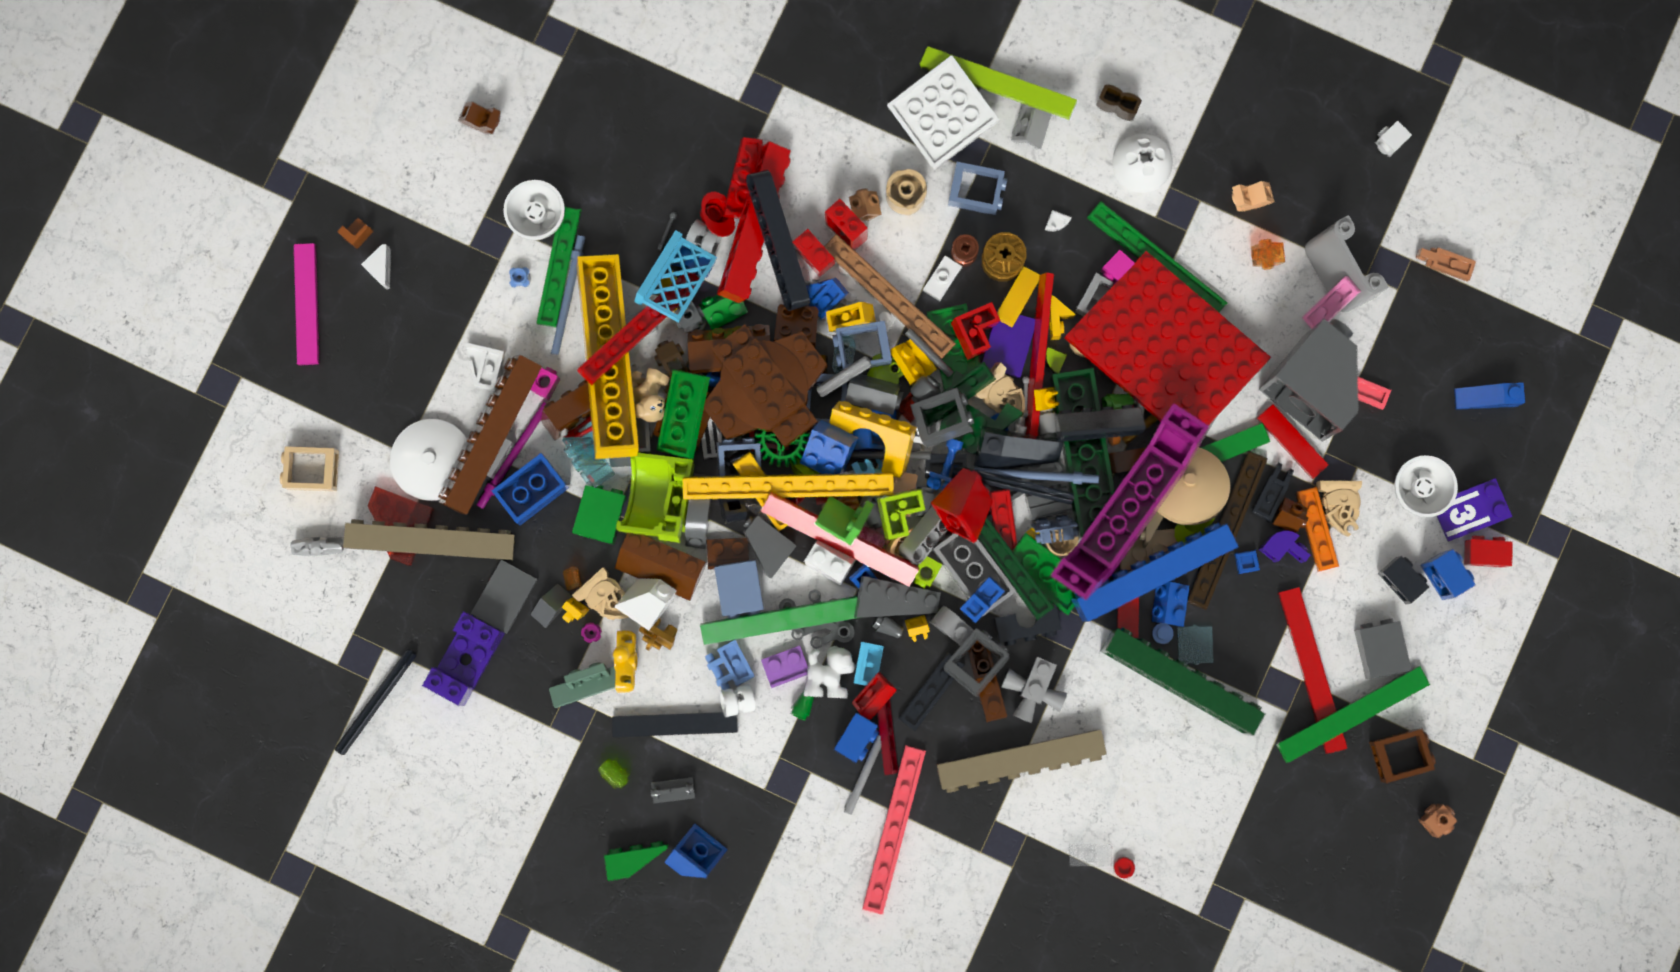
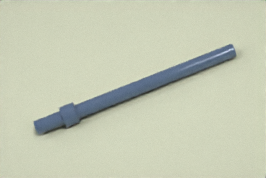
M580 235L577 236L575 249L572 250L570 257L572 262L551 354L559 355L577 277V257L584 255L582 250L585 237Z
M974 468L975 470L1009 478L1073 482V484H1082V482L1099 483V475L1083 474V472L1074 471V473Z

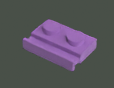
M800 646L761 660L771 688L807 675L808 666Z

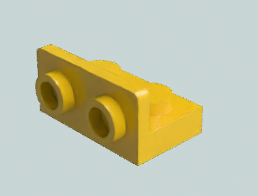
M910 339L890 350L891 355L910 385H913L919 377H927L937 370L934 363Z

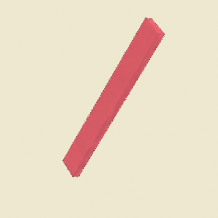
M905 745L863 910L883 915L922 768L925 750Z

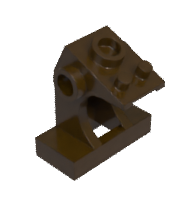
M666 340L658 344V348L655 349L657 355L653 356L659 367L663 365L670 378L668 385L663 386L666 394H668L672 373L667 365L668 362L678 358L683 367L679 371L690 373L681 356L685 353L680 344L675 345L673 340L670 342Z

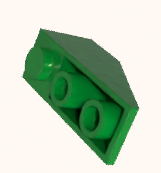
M663 841L651 843V847L643 848L642 844L630 846L628 851H622V848L610 849L609 854L604 855L608 881L629 878L669 848V844L664 845Z

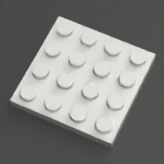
M952 55L887 104L934 170L1000 121Z

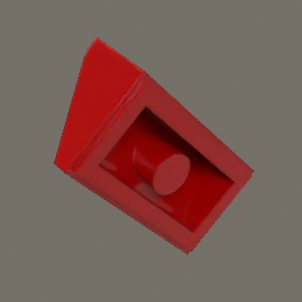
M878 672L854 699L852 704L861 716L871 720L896 692V688Z

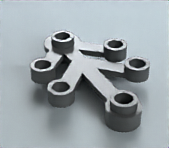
M818 590L810 591L809 600L813 603L821 602L820 592ZM812 593H818L819 598L817 600H812ZM789 598L783 599L779 604V609H784L785 603H790L791 607H796L795 602ZM843 620L836 622V624L832 622L793 629L791 635L793 639L801 640L803 636L824 628L832 631V633L823 637L815 636L811 639V646L814 649H819L823 644L834 640L842 643L849 642L854 637V628L850 623ZM842 628H846L848 630V634L846 636H842L840 634V630ZM796 630L801 631L802 635L800 638L794 637ZM814 639H819L821 641V644L818 647H815L812 642Z

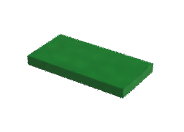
M967 303L927 312V317L956 343L942 358L954 371L950 377H947L939 369L943 390L951 386L955 371L965 376L980 365L979 356L967 360L951 325V322L956 317L968 312Z
M673 369L657 451L690 459L694 458L710 377Z
M1024 533L1012 550L1051 604L1056 605L1059 610L1069 615L1075 607L1071 600L1076 597L1075 592L1051 577L1052 572L1062 559L1042 544L1036 543V540L1030 535Z

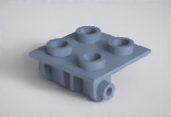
M1060 515L1055 520L1049 521L1048 518H1040L1035 520L1036 523H1031L1036 533L1039 532V534L1035 535L1036 543H1052L1050 531L1053 543L1056 542L1055 530L1058 532L1059 541H1062L1061 529L1064 541L1073 540L1074 537H1078L1077 528L1073 529L1078 524L1068 515Z

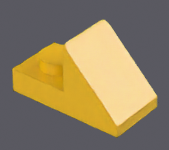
M1055 296L1051 298L1049 318L1051 340H1059L1061 334L1064 333V323L1060 319H1072L1075 317V313Z

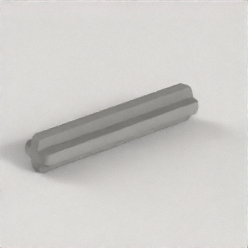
M866 356L862 357L818 385L817 392L821 397L826 396L870 368V360Z

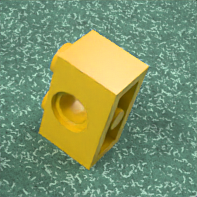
M858 302L826 311L829 332L836 333V328L876 322L873 304Z

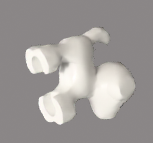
M832 646L827 650V665H821L817 661V656L820 652L817 649H813L809 655L810 665L807 669L808 681L805 686L804 696L823 697V690L820 687V684H823L827 687L828 698H847L848 692L846 688L841 687L840 676L841 674L852 673L855 670L856 665L852 660L851 653L844 648Z

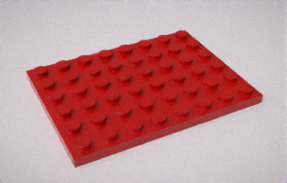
M1147 251L1065 336V339L1160 422H1162V419L1172 405L1176 404L1209 426L1271 358V356Z

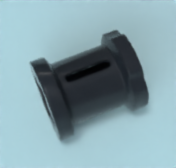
M739 450L729 457L724 456V460L731 473L736 469L733 462L745 455L743 450Z

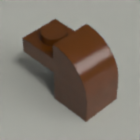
M467 102L462 109L458 122L477 131L493 135L500 122L499 115L501 111L495 108L486 109L474 102Z

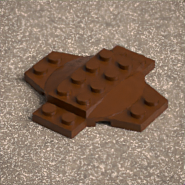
M744 324L712 348L723 364L721 379L705 400L704 409L727 440L752 432L754 429L773 431L782 445L786 447L818 424V421L807 408L808 390L816 383L826 369L827 364L803 332L771 342L757 340Z

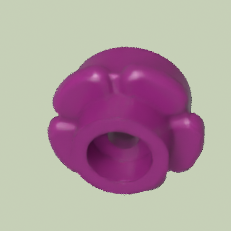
M590 622L582 628L581 635L588 643L597 642L601 638L600 633L602 630L599 625Z

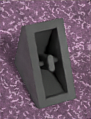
M557 584L541 597L530 615L547 628L563 610L562 606L573 596Z

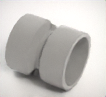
M696 219L687 234L686 240L713 254L722 237L713 234L704 222Z

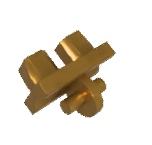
M659 618L650 630L640 625L639 632L644 634L642 640L648 643L645 648L646 650L650 651L652 647L660 650L662 646L671 650L678 629L668 624L664 631L657 628L661 623Z

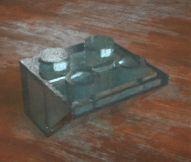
M565 437L562 439L566 446L563 449L569 459L573 458L571 463L577 472L582 470L580 475L586 483L591 482L594 488L615 475L606 458L595 459L594 442L591 437Z

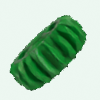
M758 429L762 434H755V438L761 439V441L756 443H760V446H762L759 450L760 453H766L762 457L764 461L770 457V465H773L776 460L778 468L781 467V462H785L787 468L789 467L788 461L792 460L793 464L796 465L797 461L795 458L802 459L803 455L800 453H804V445L807 446L808 440L805 439L810 437V433H804L800 436V439L790 443L788 446H799L793 453L784 456L785 449L788 446L784 447L782 445L781 449L780 441H777L778 438L775 434L769 435L767 434L769 431ZM766 441H771V443H775L778 446L777 455L767 448Z

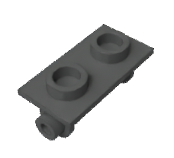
M693 777L651 782L653 803L695 798Z

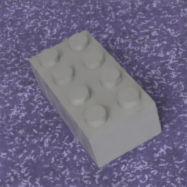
M954 533L932 550L967 599L990 576L1005 589V592L983 616L1017 592L978 539L973 543Z

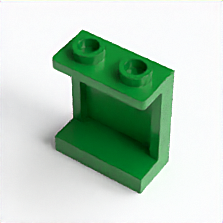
M592 483L591 486L585 485L572 533L614 545L617 521L620 520L627 496L623 495L624 491L612 488L611 491L603 490L604 486Z

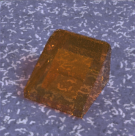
M570 567L563 571L568 591L582 587L577 567Z

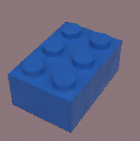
M540 453L494 488L492 492L513 520L521 526L569 489V486L548 459Z

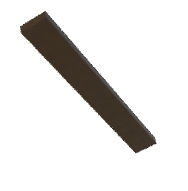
M1248 451L1219 520L1220 525H1228L1234 539H1236L1268 458ZM1230 551L1201 565L1187 603L1207 610Z

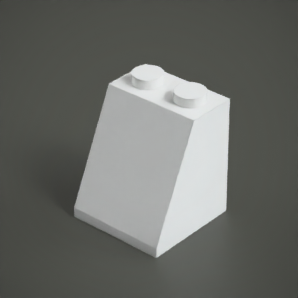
M817 540L804 562L806 566L841 586L856 560Z

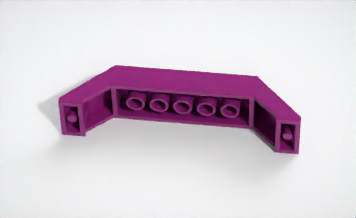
M1173 404L1162 419L1148 447L1079 543L1065 558H1062L1052 572L1051 577L1087 600L1113 574L1183 476L1210 426L1176 404Z

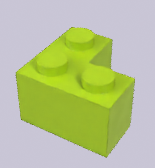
M916 488L894 493L893 495L876 497L884 536L888 540L908 536L909 531L905 515L925 510L921 489Z

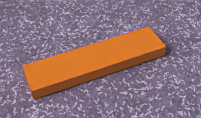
M1317 487L1295 492L1298 503L1308 508L1306 516L1309 518L1305 529L1317 572L1339 567Z

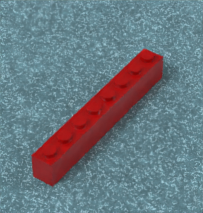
M769 141L761 148L754 173L764 170L770 171L778 194L779 189L785 182V169L789 167L791 158H789L791 150ZM749 190L717 295L737 303L748 299L751 294L752 288L750 285L757 275L756 265L763 255V250L761 249L763 243H765Z

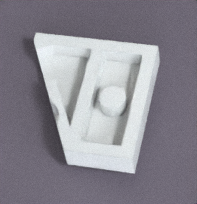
M466 342L465 347L468 352L474 386L495 392L496 387L494 385L500 376L505 352Z

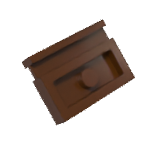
M707 539L708 570H715L714 567L716 565L749 560V542L747 539Z

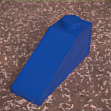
M1503 383L1454 389L1456 409L1518 407L1525 403L1524 383Z

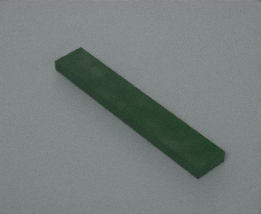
M986 517L978 540L1017 591L1016 593L1034 617L1039 620L1054 609V606Z

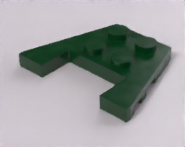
M955 371L952 384L964 375ZM1006 403L997 419L993 420L968 404L966 405L967 412L970 411L974 419L972 424L973 431L953 439L964 442L962 448L975 455L983 426L1005 430L1024 413ZM958 408L942 418L939 430L962 422Z

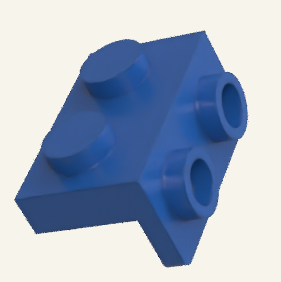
M1167 582L1155 589L1151 621L1184 627L1189 586Z

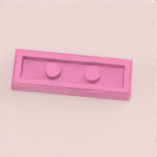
M1345 276L1302 318L1311 329L1323 319L1329 322L1361 291L1348 276Z

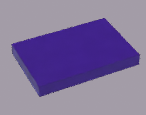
M1019 315L1013 328L1001 321L992 327L988 340L991 348L985 352L982 363L985 362L989 369H991L996 362H1000L1007 368L1005 375L1020 379L1033 336L1035 319Z

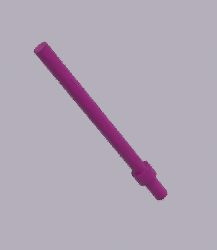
M543 401L491 483H487L483 489L485 492L476 504L482 509L491 496H494L492 490L500 484L541 421L543 407L547 404Z

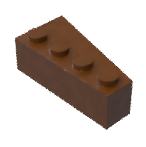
M586 380L582 381L574 391H566L561 395V399L556 402L552 400L543 407L541 422L554 441L560 438L559 433L564 429L570 431L576 427L575 425L580 421V418L587 419L591 416L588 382Z

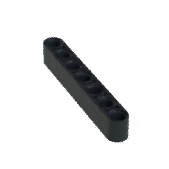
M768 170L748 174L746 177L747 187L784 306L788 311L808 306L810 303L809 294L772 175Z

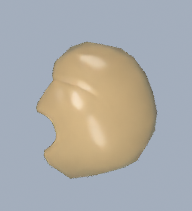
M1061 529L1062 541H1059L1058 532L1055 530L1056 542L1053 543L1050 531L1052 543H1046L1049 551L1057 556L1068 555L1078 544L1079 536L1074 537L1073 540L1064 541Z

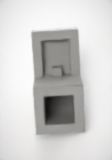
M942 606L930 621L932 625L944 635L950 637L960 647L974 631L959 616L945 606Z

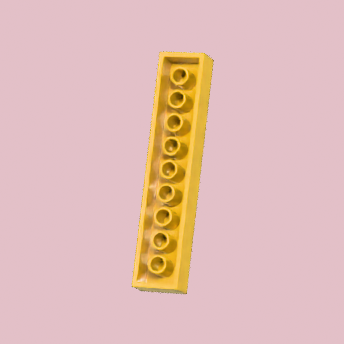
M619 255L577 257V277L586 361L626 325ZM628 352L592 386L588 383L595 459L634 457L638 454L639 446Z

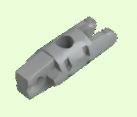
M310 537L293 540L290 544L292 555L301 556L339 554L344 550V537Z

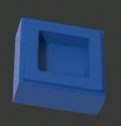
M1256 550L1234 554L1238 574L1260 570Z

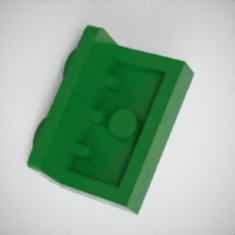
M720 295L706 297L698 305L711 330L719 328L748 312L743 301L737 303Z

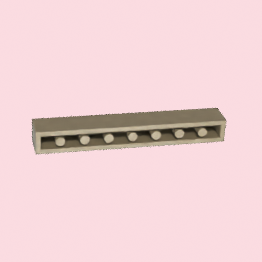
M351 519V523H345L343 548L513 560L515 535H511L509 530H498L497 534L490 533V529L478 528L477 532H469L467 527H457L455 531L448 530V526L436 525L435 529H427L425 524H415L413 528L406 527V523L393 522V526H385L383 521H372V525L364 524V520Z
M1094 730L936 764L941 789H946L947 793L959 791V786L967 785V788L980 786L979 782L987 781L988 784L1000 782V777L1008 776V780L1021 777L1020 773L1028 772L1029 775L1041 773L1040 769L1049 767V771L1061 769V764L1065 763L1075 766L1082 764L1081 760L1090 759V762L1099 761L1107 753L1102 731Z

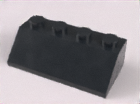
M1134 405L1121 406L1122 409L1116 410L1111 406L1102 407L1101 411H1093L1092 408L1081 409L1080 413H1072V410L1059 411V414L1055 416L1057 442L1136 436L1146 430L1141 409L1134 408Z

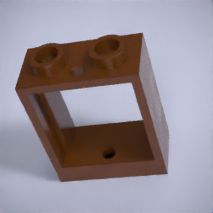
M1416 728L1369 742L1382 783H1389L1435 770V757L1429 751L1427 745L1429 744V738L1427 733L1423 732V729ZM1416 736L1425 766L1393 774L1384 745Z

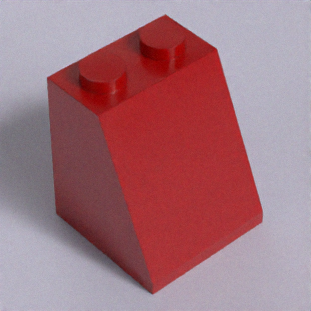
M963 468L936 496L931 504L947 530L975 543L993 501L989 495L988 488L981 482V476L976 471L971 472Z

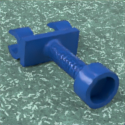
M955 439L946 442L949 451L948 455H946L947 459H945L944 467L941 474L930 471V477L926 484L928 488L938 490L941 487V479L945 480L941 488L943 490L953 478L949 477V472L953 464V458H955V452L962 449L964 442Z

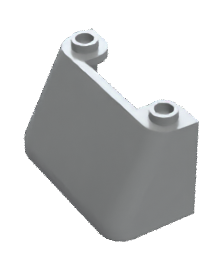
M1349 215L1313 237L1305 246L1306 255L1327 293L1345 276H1348L1360 289L1361 292L1340 312L1351 311L1376 298L1389 288L1382 275L1378 273L1363 275L1345 243V240L1349 239L1355 232L1354 223Z

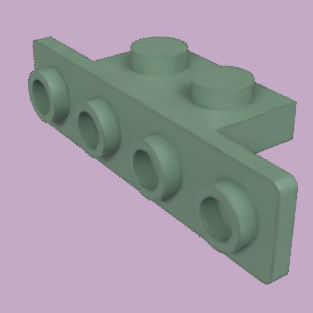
M598 662L589 665L587 669H576L569 672V675L564 676L566 683L549 688L553 706L558 708L614 689L616 674L614 666L607 668L604 663ZM626 680L623 683H631V680Z

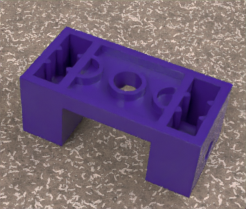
M463 612L453 630L457 633L439 666L431 668L422 684L423 687L458 706L466 705L505 634L467 612ZM466 653L472 657L469 665H463L461 662V657Z

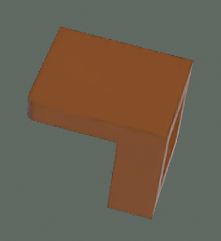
M357 218L348 229L342 226L337 232L358 249L372 234L373 230Z

